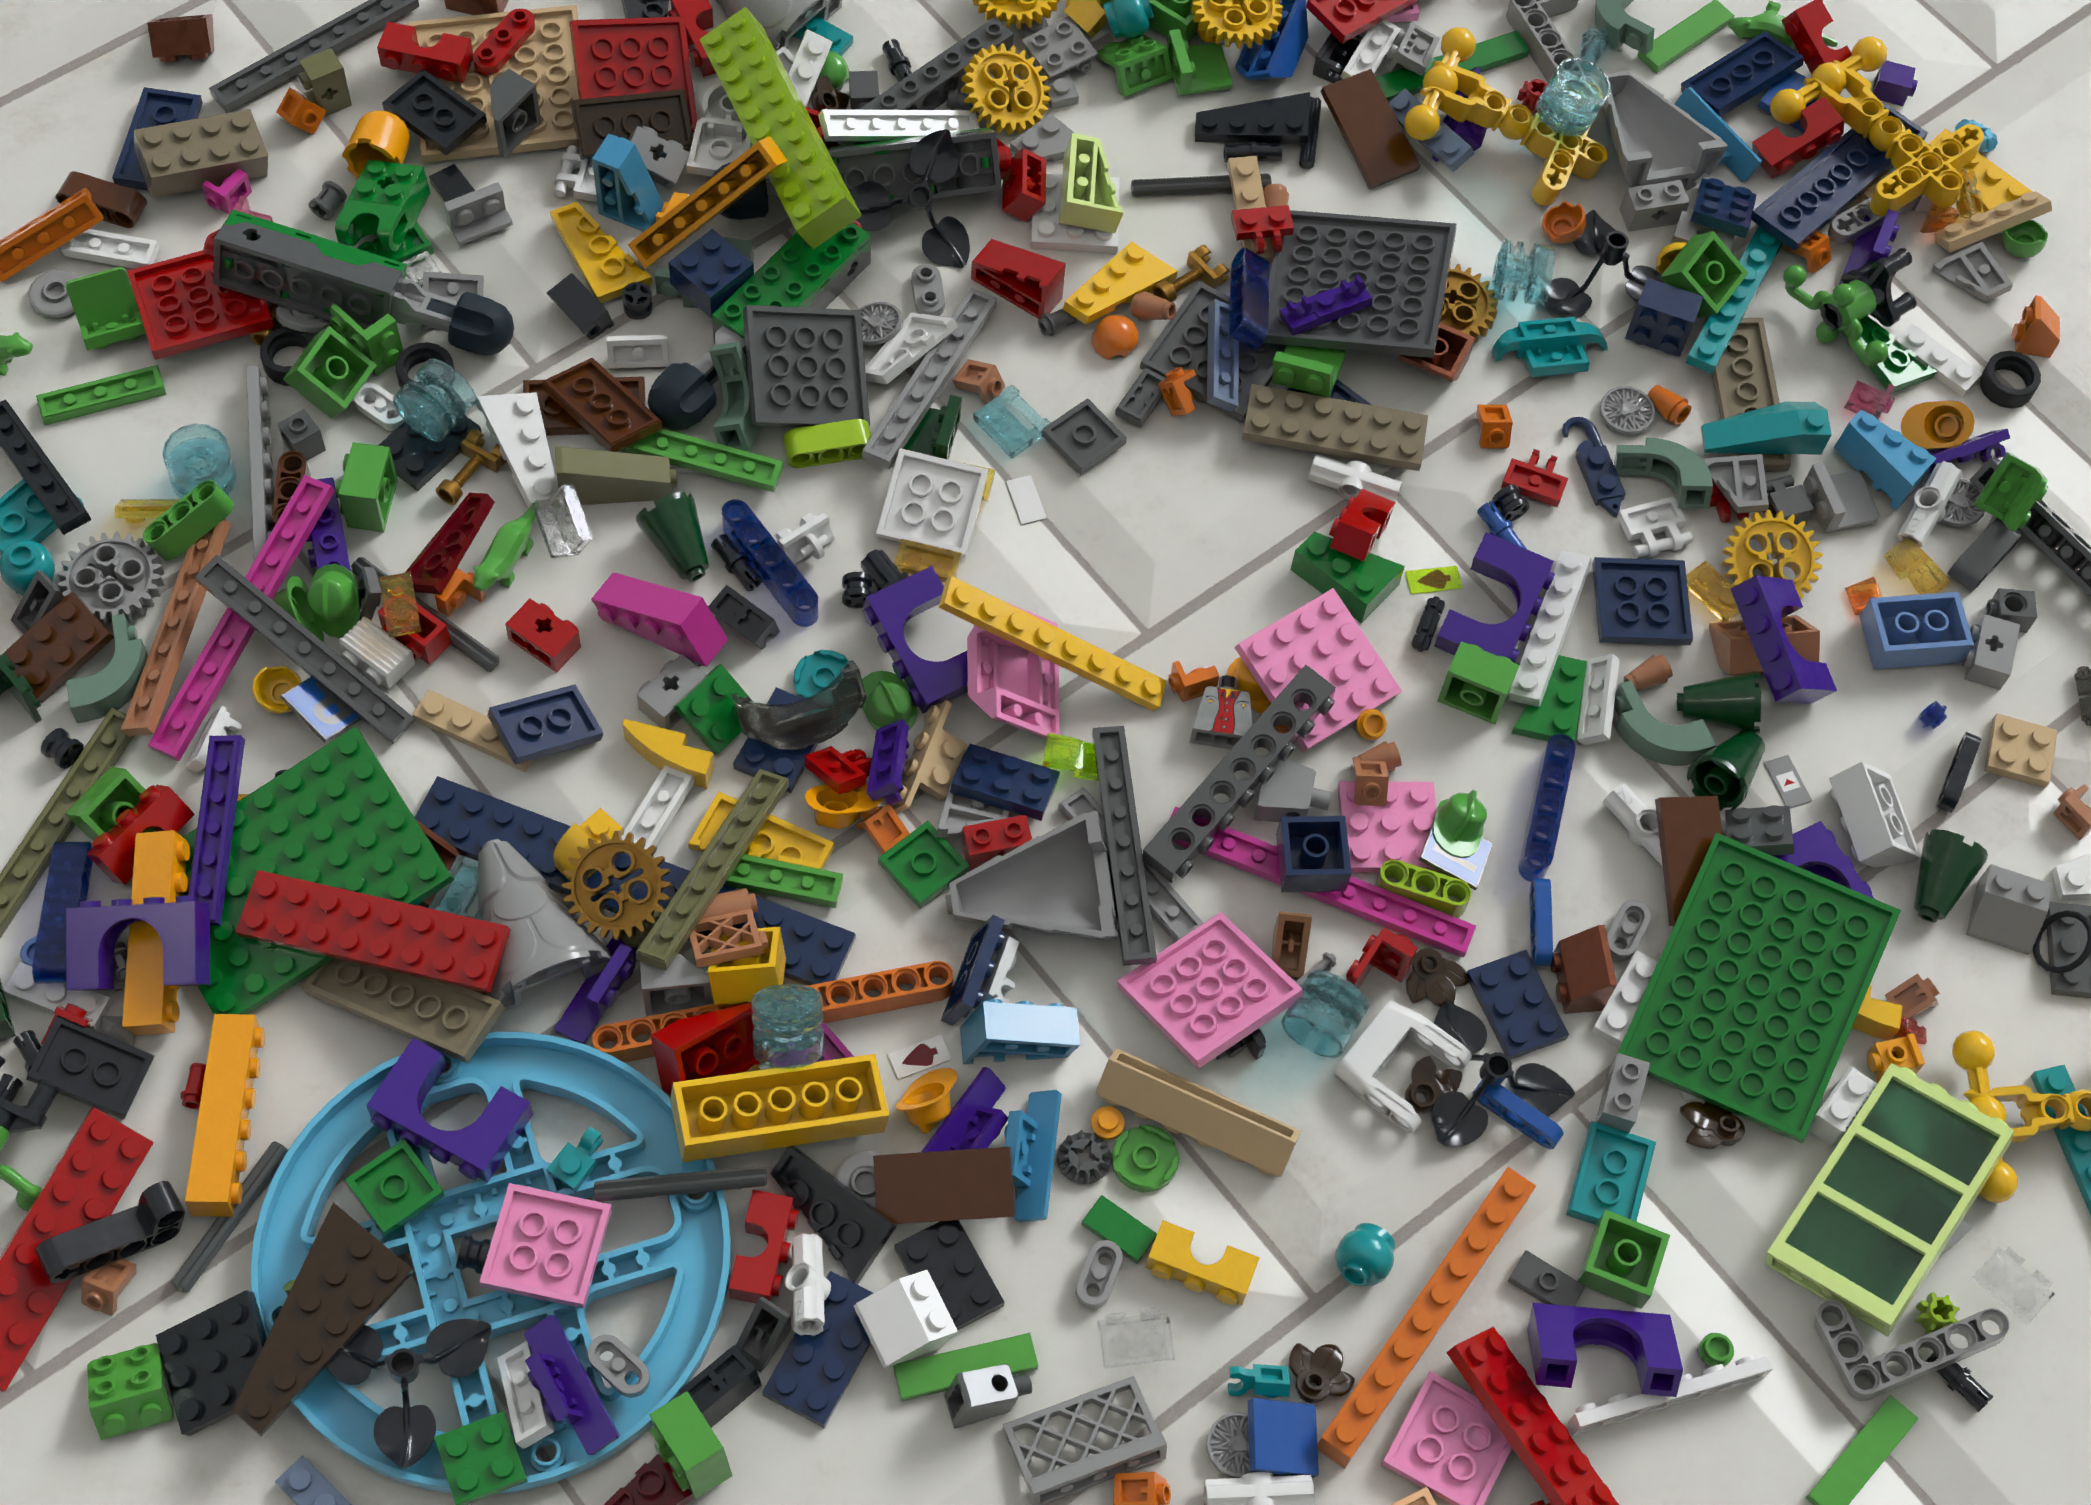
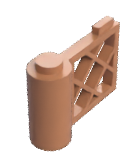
M747 888L717 894L689 936L697 968L764 954L763 948H768L769 944L765 931L758 932L753 913L758 912L755 893L748 894ZM747 922L741 929L732 927L735 924ZM707 930L712 931L708 936L697 933ZM723 934L731 936L726 942L719 940ZM742 940L753 943L744 946L737 945ZM709 947L717 949L715 952L702 954Z

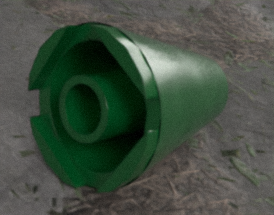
M685 492L669 494L654 501L656 507L649 512L646 507L643 508L636 516L638 526L681 579H688L690 582L705 576V570L709 567L693 495L689 493L687 497Z
M1753 671L1684 686L1683 693H1677V711H1683V718L1696 721L1703 719L1705 723L1739 731L1749 730L1760 734V727L1754 726V722H1761V687H1759V683H1755V679H1761L1760 671Z
M1743 730L1696 758L1688 767L1687 780L1691 779L1694 786L1692 789L1694 795L1718 796L1719 810L1722 811L1724 807L1731 808V810L1736 809L1745 800L1765 751V744L1762 738L1753 731Z
M1933 829L1930 834L1926 833L1923 840L1914 908L1918 911L1920 918L1929 922H1936L1937 919L1942 920L1946 918L1986 863L1988 853L1980 844L1974 841L1973 846H1970L1963 842L1965 836L1947 830Z

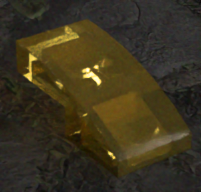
M1908 538L1900 541L1883 555L1900 580L1907 577L1919 594L1939 593L1951 583L1938 565Z

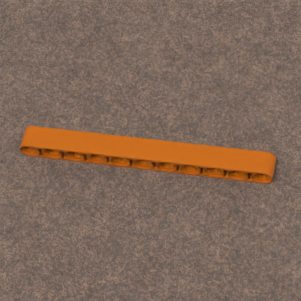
M932 961L782 990L781 999L767 1002H752L757 1005L763 1036L804 1028L818 1016L824 1023H830L947 999L952 991L953 970L946 962ZM935 977H941L946 982L936 985L930 980ZM908 983L914 988L909 991H903L898 986ZM869 990H877L881 994L878 997H869L865 993ZM837 996H844L849 999L843 1004L833 1001ZM740 1002L733 1005L709 1004L605 1024L595 1030L592 1036L593 1047L612 1055L624 1063L655 1057L651 1034L679 1019L752 1002ZM810 1002L816 1005V1007L811 1010H804L800 1008V1005ZM771 1009H780L783 1012L777 1017L767 1014ZM641 1034L650 1036L646 1042L639 1043L634 1040ZM606 1041H614L617 1043L611 1049H604L601 1047V1045Z

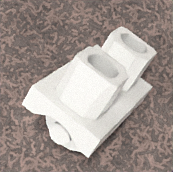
M809 513L801 518L799 522L800 527L796 530L791 531L784 528L776 533L778 546L782 551L785 563L789 567L810 554L816 559L824 557L823 546L835 540L829 526V517L825 513L819 516Z

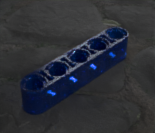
M1242 247L1235 255L1231 264L1229 336L1253 350H1257L1264 342L1269 329L1270 263L1253 251Z
M739 499L727 501L722 507L724 533L728 535L739 552L746 554L748 563L761 576L764 585L791 620L801 627L813 625L819 617L818 595L750 507ZM773 561V562H775V563H773V564H766L765 562ZM790 583V584H793V585H791V586H783L782 584ZM803 605L810 606V608L802 609L799 607Z
M1555 734L1549 739L1540 761L1518 865L1520 875L1529 882H1531L1532 878L1543 879L1554 857L1576 750L1574 740L1565 734ZM1553 751L1561 752L1564 756H1559ZM1548 778H1553L1557 780L1558 783L1551 782ZM1542 805H1548L1553 810H1547ZM1536 832L1544 833L1547 838L1538 836ZM1530 859L1539 861L1541 865L1533 864Z
M55 842L53 844L32 964L35 984L66 983V908H79L80 901H87L93 861L86 854L92 849L91 842Z

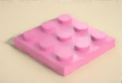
M1339 781L1340 816L1346 817L1351 873H1379L1382 865L1389 860H1399L1440 873V871L1419 860L1436 816L1434 782H1388L1387 804L1385 806H1368L1355 804V781Z
M509 1183L479 1281L480 1286L585 1308L612 1212L611 1204Z
M1430 1371L1381 1465L1422 1488L1427 1486L1430 1493L1452 1505H1484L1512 1447L1476 1396Z

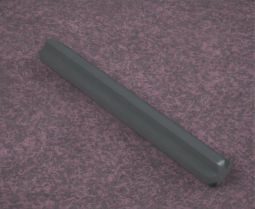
M1268 173L1260 174L1263 191L1265 186L1272 184L1271 176ZM1229 175L1134 179L1131 182V193L1134 197L1232 192Z
M276 1141L269 1145L242 1183V1200L240 1204H235L234 1217L216 1218L173 1277L171 1283L175 1288L185 1293L192 1289L277 1171L288 1151L284 1145Z
M753 1166L596 1181L594 1183V1197L596 1201L603 1202L762 1187L767 1185V1170L765 1166Z

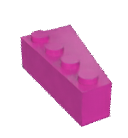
M613 572L591 598L598 609V616L603 621L619 626L679 655L683 654L686 658L705 667L709 665L728 641L703 597Z

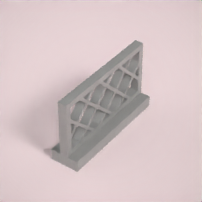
M1134 1376L1003 1424V1430L1029 1490L1032 1505H1045L1114 1479L1115 1473H1129L1166 1459L1167 1443L1162 1432H1159ZM1127 1389L1131 1390L1135 1400L1130 1410L1112 1403L1117 1393ZM1093 1403L1103 1407L1097 1422L1080 1415L1084 1405ZM1137 1406H1138V1408H1139L1141 1414L1135 1412L1136 1409H1137ZM1109 1410L1127 1417L1121 1431L1103 1424ZM1060 1415L1071 1420L1065 1434L1047 1427L1052 1417ZM1134 1419L1146 1424L1150 1434L1136 1438L1126 1434L1131 1420ZM1076 1422L1094 1429L1088 1443L1070 1437ZM1027 1427L1038 1433L1032 1446L1017 1441L1014 1431ZM1099 1431L1117 1438L1113 1448L1102 1450L1093 1446ZM1043 1434L1061 1441L1055 1456L1037 1449ZM1066 1443L1084 1450L1080 1460L1071 1463L1060 1458ZM1022 1451L1028 1453L1026 1459L1024 1458ZM1033 1456L1051 1463L1046 1473L1032 1477L1028 1466Z

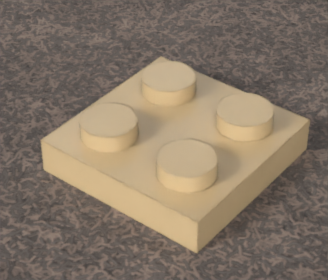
M1997 713L1992 720L1984 771L2046 788L2051 779L2058 730Z

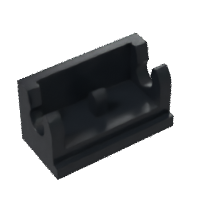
M1363 32L1355 37L1361 39L1363 36ZM1330 33L1316 55L1312 74L1331 83L1342 80L1340 76L1359 46L1360 41L1352 38L1342 44Z
M573 273L546 292L549 298L558 305L590 340L599 336L607 328L614 326L608 311Z
M727 584L708 606L712 614L760 649L766 647L764 641L768 635L775 638L780 632L775 619Z
M733 1345L682 1387L679 1393L681 1395L688 1391L712 1428L761 1387L762 1383L756 1368Z

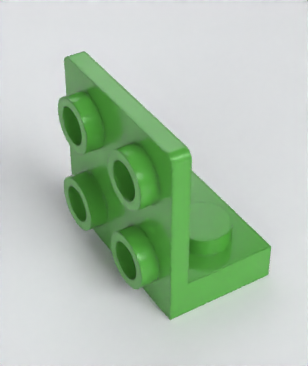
M1180 29L1169 30L1167 47L1173 79L1179 96L1232 88L1233 82L1221 44L1208 43L1189 46L1187 40H1183Z
M1144 34L1136 38H1127L1121 42L1107 43L1103 45L1102 49L1097 50L1098 56L1096 58L1115 68L1119 93L1124 97L1173 79L1168 47Z

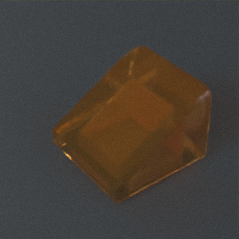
M1932 203L1920 232L1933 233L1945 229L1947 225L1956 222L1961 211L1952 207H1939Z
M1874 576L1845 588L1855 615L1862 613L1870 598L1883 597L1880 586Z

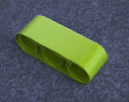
M852 419L791 429L783 435L788 464L792 468H806L863 459L862 450L870 440L871 432L868 422L864 419Z
M1399 860L1386 861L1380 868L1375 886L1456 918L1463 915L1471 898V889L1466 882ZM1386 877H1394L1398 880V882L1392 883L1388 881ZM1417 886H1423L1427 888L1429 892H1422L1417 888ZM1448 896H1455L1460 902H1453Z

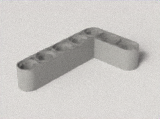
M1510 0L1506 13L1507 21L1514 31H1518L1530 49L1529 54L1548 84H1550L1562 104L1570 106L1578 92L1586 90L1588 76L1550 20V17L1575 9L1579 0Z
M1836 1300L1824 1301L1819 1305L1814 1316L1815 1329L1847 1392L1858 1401L1871 1400L1996 1346L2007 1334L2010 1324L2004 1312L1994 1308L1985 1309L1872 1358L1852 1318L1842 1303ZM1825 1312H1833L1839 1317L1840 1324L1829 1326L1824 1323L1821 1315ZM1986 1320L1995 1322L1999 1326L2000 1333L1996 1335L1988 1334L1983 1329L1982 1322ZM1952 1334H1961L1967 1339L1968 1347L1963 1349L1955 1347L1951 1343L1950 1336ZM1842 1343L1852 1345L1856 1350V1356L1852 1358L1842 1356L1838 1351V1346ZM1924 1347L1930 1348L1936 1355V1361H1923L1919 1357L1918 1350ZM1890 1361H1896L1904 1367L1905 1372L1902 1376H1893L1888 1372L1886 1364ZM1866 1375L1871 1379L1873 1387L1869 1390L1858 1388L1854 1377Z

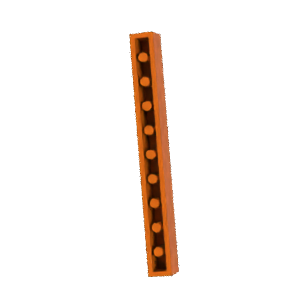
M1510 1167L1505 1169L1317 1444L1318 1450L1342 1468L1345 1469L1530 1198L1536 1188L1535 1184Z

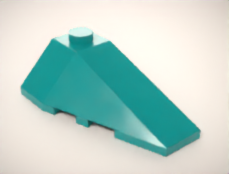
M1786 401L1701 426L1704 453L1821 455L1832 435L1828 410L1816 402Z

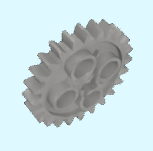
M116 531L113 538L108 539L106 533L103 532L100 541H96L94 537L90 536V545L86 546L79 542L78 547L80 551L78 553L74 551L68 552L71 561L61 562L64 571L58 572L61 581L57 584L58 588L61 590L64 598L71 591L74 592L94 615L101 619L105 627H107L110 619H112L111 616L125 614L130 622L133 621L132 613L134 612L145 615L143 606H154L151 596H161L158 587L164 586L162 578L164 570L158 554H155L152 547L145 545L143 538H139L134 542L132 534L128 533L124 539H121L119 532Z

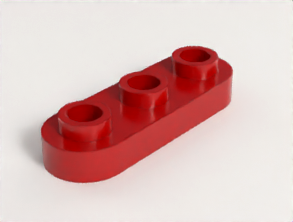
M519 8L509 12L474 51L473 62L477 72L483 75H492L499 72L535 31L534 15L529 10Z

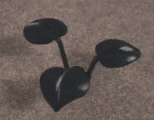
M944 129L928 134L912 149L909 157L910 169L913 173L924 175L922 184L914 185L909 191L908 196L889 202L888 190L880 183L874 181H867L857 185L850 194L862 215L855 221L860 223L864 230L868 231L881 230L891 223V207L909 203L913 209H924L933 227L927 230L922 237V250L925 256L933 263L963 268L968 262L970 253L969 237L964 225L951 216L944 217L937 225L931 211L932 208L929 206L933 193L930 187L927 186L928 179L930 178L936 183L946 182L955 175L959 165L958 153L952 141L950 131Z
M1593 209L1586 214V226L1583 234L1573 244L1577 250L1585 255L1597 253L1600 256L1598 262L1580 288L1575 281L1568 278L1551 280L1545 287L1543 304L1549 311L1563 317H1578L1586 313L1592 304V299L1584 291L1588 288L1603 263L1614 266L1623 261L1624 276L1629 279L1626 282L1625 291L1636 302L1640 298L1647 278L1662 283L1665 282L1660 278L1662 275L1660 272L1648 266H1635L1630 273L1628 264L1630 255L1625 253L1629 244L1628 237L1624 233L1616 231Z
M1449 1000L1443 1003L1435 1017L1434 1024L1463 1044L1471 1054L1481 1051L1487 1039V1030L1483 1022L1472 1012L1455 1005ZM1500 1052L1490 1055L1489 1053L1484 1055L1472 1054L1471 1061L1484 1062L1479 1070L1480 1078L1483 1082L1470 1100L1463 1093L1457 1091L1442 1094L1433 1105L1431 1119L1438 1142L1448 1147H1461L1477 1140L1486 1130L1488 1114L1485 1109L1475 1105V1103L1488 1085L1498 1086L1507 1078L1510 1087L1517 1089L1515 1092L1516 1096L1546 1116L1556 1112L1575 1095V1092L1565 1079L1543 1065L1528 1063L1520 1066L1515 1073V1082L1511 1060L1505 1054Z
M475 1319L447 1321L435 1327L427 1337V1349L434 1357H423L421 1354L416 1356L412 1350L400 1348L395 1350L390 1357H385L383 1361L375 1362L381 1357L383 1352L382 1340L373 1328L364 1325L326 1368L338 1381L344 1384L358 1385L368 1379L371 1368L381 1369L388 1366L391 1378L396 1383L401 1384L403 1408L392 1406L385 1409L378 1416L374 1424V1439L381 1452L398 1467L408 1468L423 1458L431 1447L436 1434V1421L431 1409L425 1405L410 1407L408 1384L417 1378L419 1364L433 1365L439 1362V1367L443 1374L452 1378H463L473 1374L479 1369L485 1359L492 1327L487 1322Z

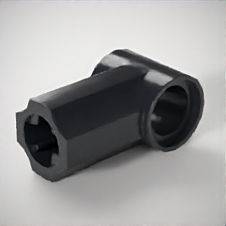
M875 549L869 552L861 561L862 570L871 575L877 592L909 577L906 572L901 573L883 549Z

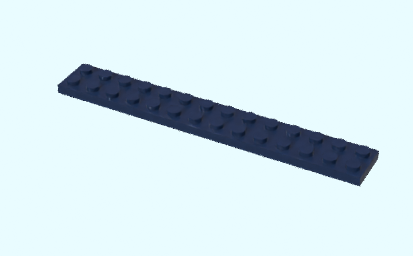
M439 776L436 777L415 816L416 820L458 849L466 857L478 861V854L482 850V846L488 841L494 839L507 841L548 881L551 889L566 895L572 894L571 889L562 887V884L571 881L555 867L553 853L558 842L571 826ZM627 853L620 854L616 859L615 865L619 871H626L631 865V858ZM664 861L659 865L660 869H670L671 872L663 877V881L672 883V886L664 888L663 893L672 899L690 871ZM643 869L636 870L624 880L614 877L612 879L614 885L592 896V902H596L612 890L621 893V885L641 875ZM598 870L587 879L588 886L592 889L600 886L602 875ZM638 882L634 885L632 889L633 897L635 899H644L647 896L648 887L644 882ZM724 884L718 894L739 889ZM756 896L758 912L753 913L757 928L780 926L786 956L784 977L806 986L837 980L856 939V933ZM610 899L605 902L603 909L617 914L619 911L618 902L615 899ZM671 899L667 901L661 900L660 904L666 908ZM747 922L735 924L732 927L741 929ZM707 930L697 933L708 936L712 931Z

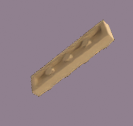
M1257 156L1229 158L1227 165L1235 210L1266 207ZM1270 237L1263 238L1265 249L1262 254L1256 253L1253 239L1241 240L1245 266L1271 264L1273 262L1274 249Z
M2036 191L2025 193L2020 198L2011 202L1998 204L1996 208L1989 211L1976 213L1967 220L1947 225L1945 229L1934 233L1935 243L1948 252H1953L2051 212V200Z
M427 691L412 714L414 721L526 772L533 761L515 765L487 716L434 691Z

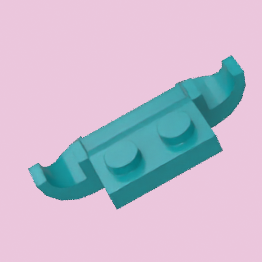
M1574 316L1518 322V327L1507 330L1497 339L1491 353L1495 361H1501L1506 353L1514 351L1517 359H1524L1531 377H1543L1547 375L1587 372L1590 363L1585 353L1587 343H1598L1602 351L1608 350L1605 338L1598 328L1585 322H1577Z

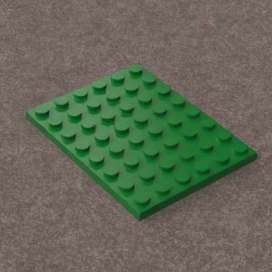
M356 726L237 802L221 926H210V985H197L213 1014H250L335 959L329 956L241 937L235 932L257 870L412 905H418L455 881ZM197 828L183 836L190 846V858L186 861L185 870L188 878V889L184 892V896H188Z
M1716 832L1618 1053L1649 1062L1647 1075L1792 1140L1803 1143L1901 910Z

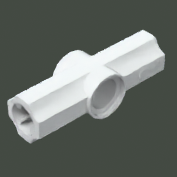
M1318 454L1314 458L1308 476L1310 481L1338 489L1339 494L1348 500L1351 496L1356 498L1359 492L1364 489L1396 502L1402 485L1401 481L1373 473L1371 468L1361 461H1350L1346 464Z
M1945 461L1936 464L1925 486L1918 489L1915 493V504L1898 533L1899 541L1906 544L1907 547L1914 549L1924 546L1935 524L1942 521L1945 517V506L1962 477L1960 469L1952 463Z
M1625 783L1620 784L1605 797L1603 803L1628 829L1630 840L1636 845L1644 846L1662 866L1656 810L1647 808ZM1640 824L1649 826L1651 831L1645 830Z
M801 1233L793 1238L792 1267L785 1277V1286L793 1292V1330L801 1336H815L823 1332V1325L825 1324L824 1301L831 1291L830 1281L823 1276L822 1238L817 1234Z
M1268 1472L1248 1473L1241 1478L1204 1480V1505H1314V1484L1311 1475L1273 1476L1272 1473Z

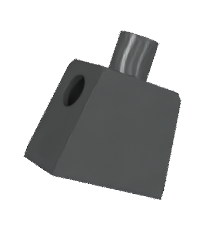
M1007 1364L956 1374L944 1394L954 1429L1010 1412L1019 1396L1032 1393V1383L1027 1373L1012 1376L1010 1367Z

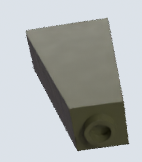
M555 447L556 475L561 506L656 501L659 498L672 494V488L677 487L676 469H670L669 457Z

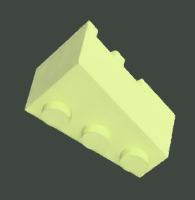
M1076 133L1071 134L1064 153L1059 223L1115 234L1124 212L1122 206L1118 205L1115 195L1116 187L1111 182L1108 173L1109 165L1100 138Z

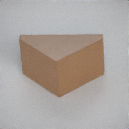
M1279 911L1273 929L1271 959L1288 976L1300 978L1304 975L1312 915Z

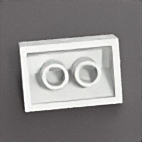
M1860 762L1829 778L1833 788L1830 790L1831 796L1840 807L1843 815L1841 817V824L1845 831L1850 834L1853 843L1851 851L1858 862L1876 868L1916 861L1921 858L1890 774Z

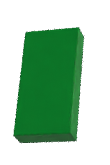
M1103 1195L1099 1197L1081 1223L1083 1227L1102 1240L1116 1243L1120 1247L1122 1254L1138 1264L1157 1236L1156 1232Z

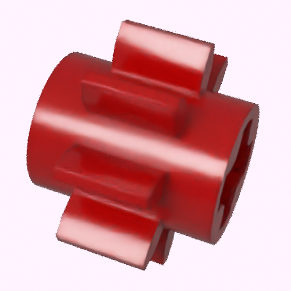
M1534 79L1530 82H1524L1523 88L1519 89L1517 99L1523 101L1522 105L1526 106L1531 114H1536L1541 111H1547L1548 105L1552 103L1554 94L1548 92L1550 84L1540 79Z

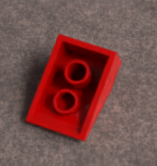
M753 1002L679 1019L651 1034L661 1088L669 1096H671L673 1082L743 1073L767 1060L757 1005Z

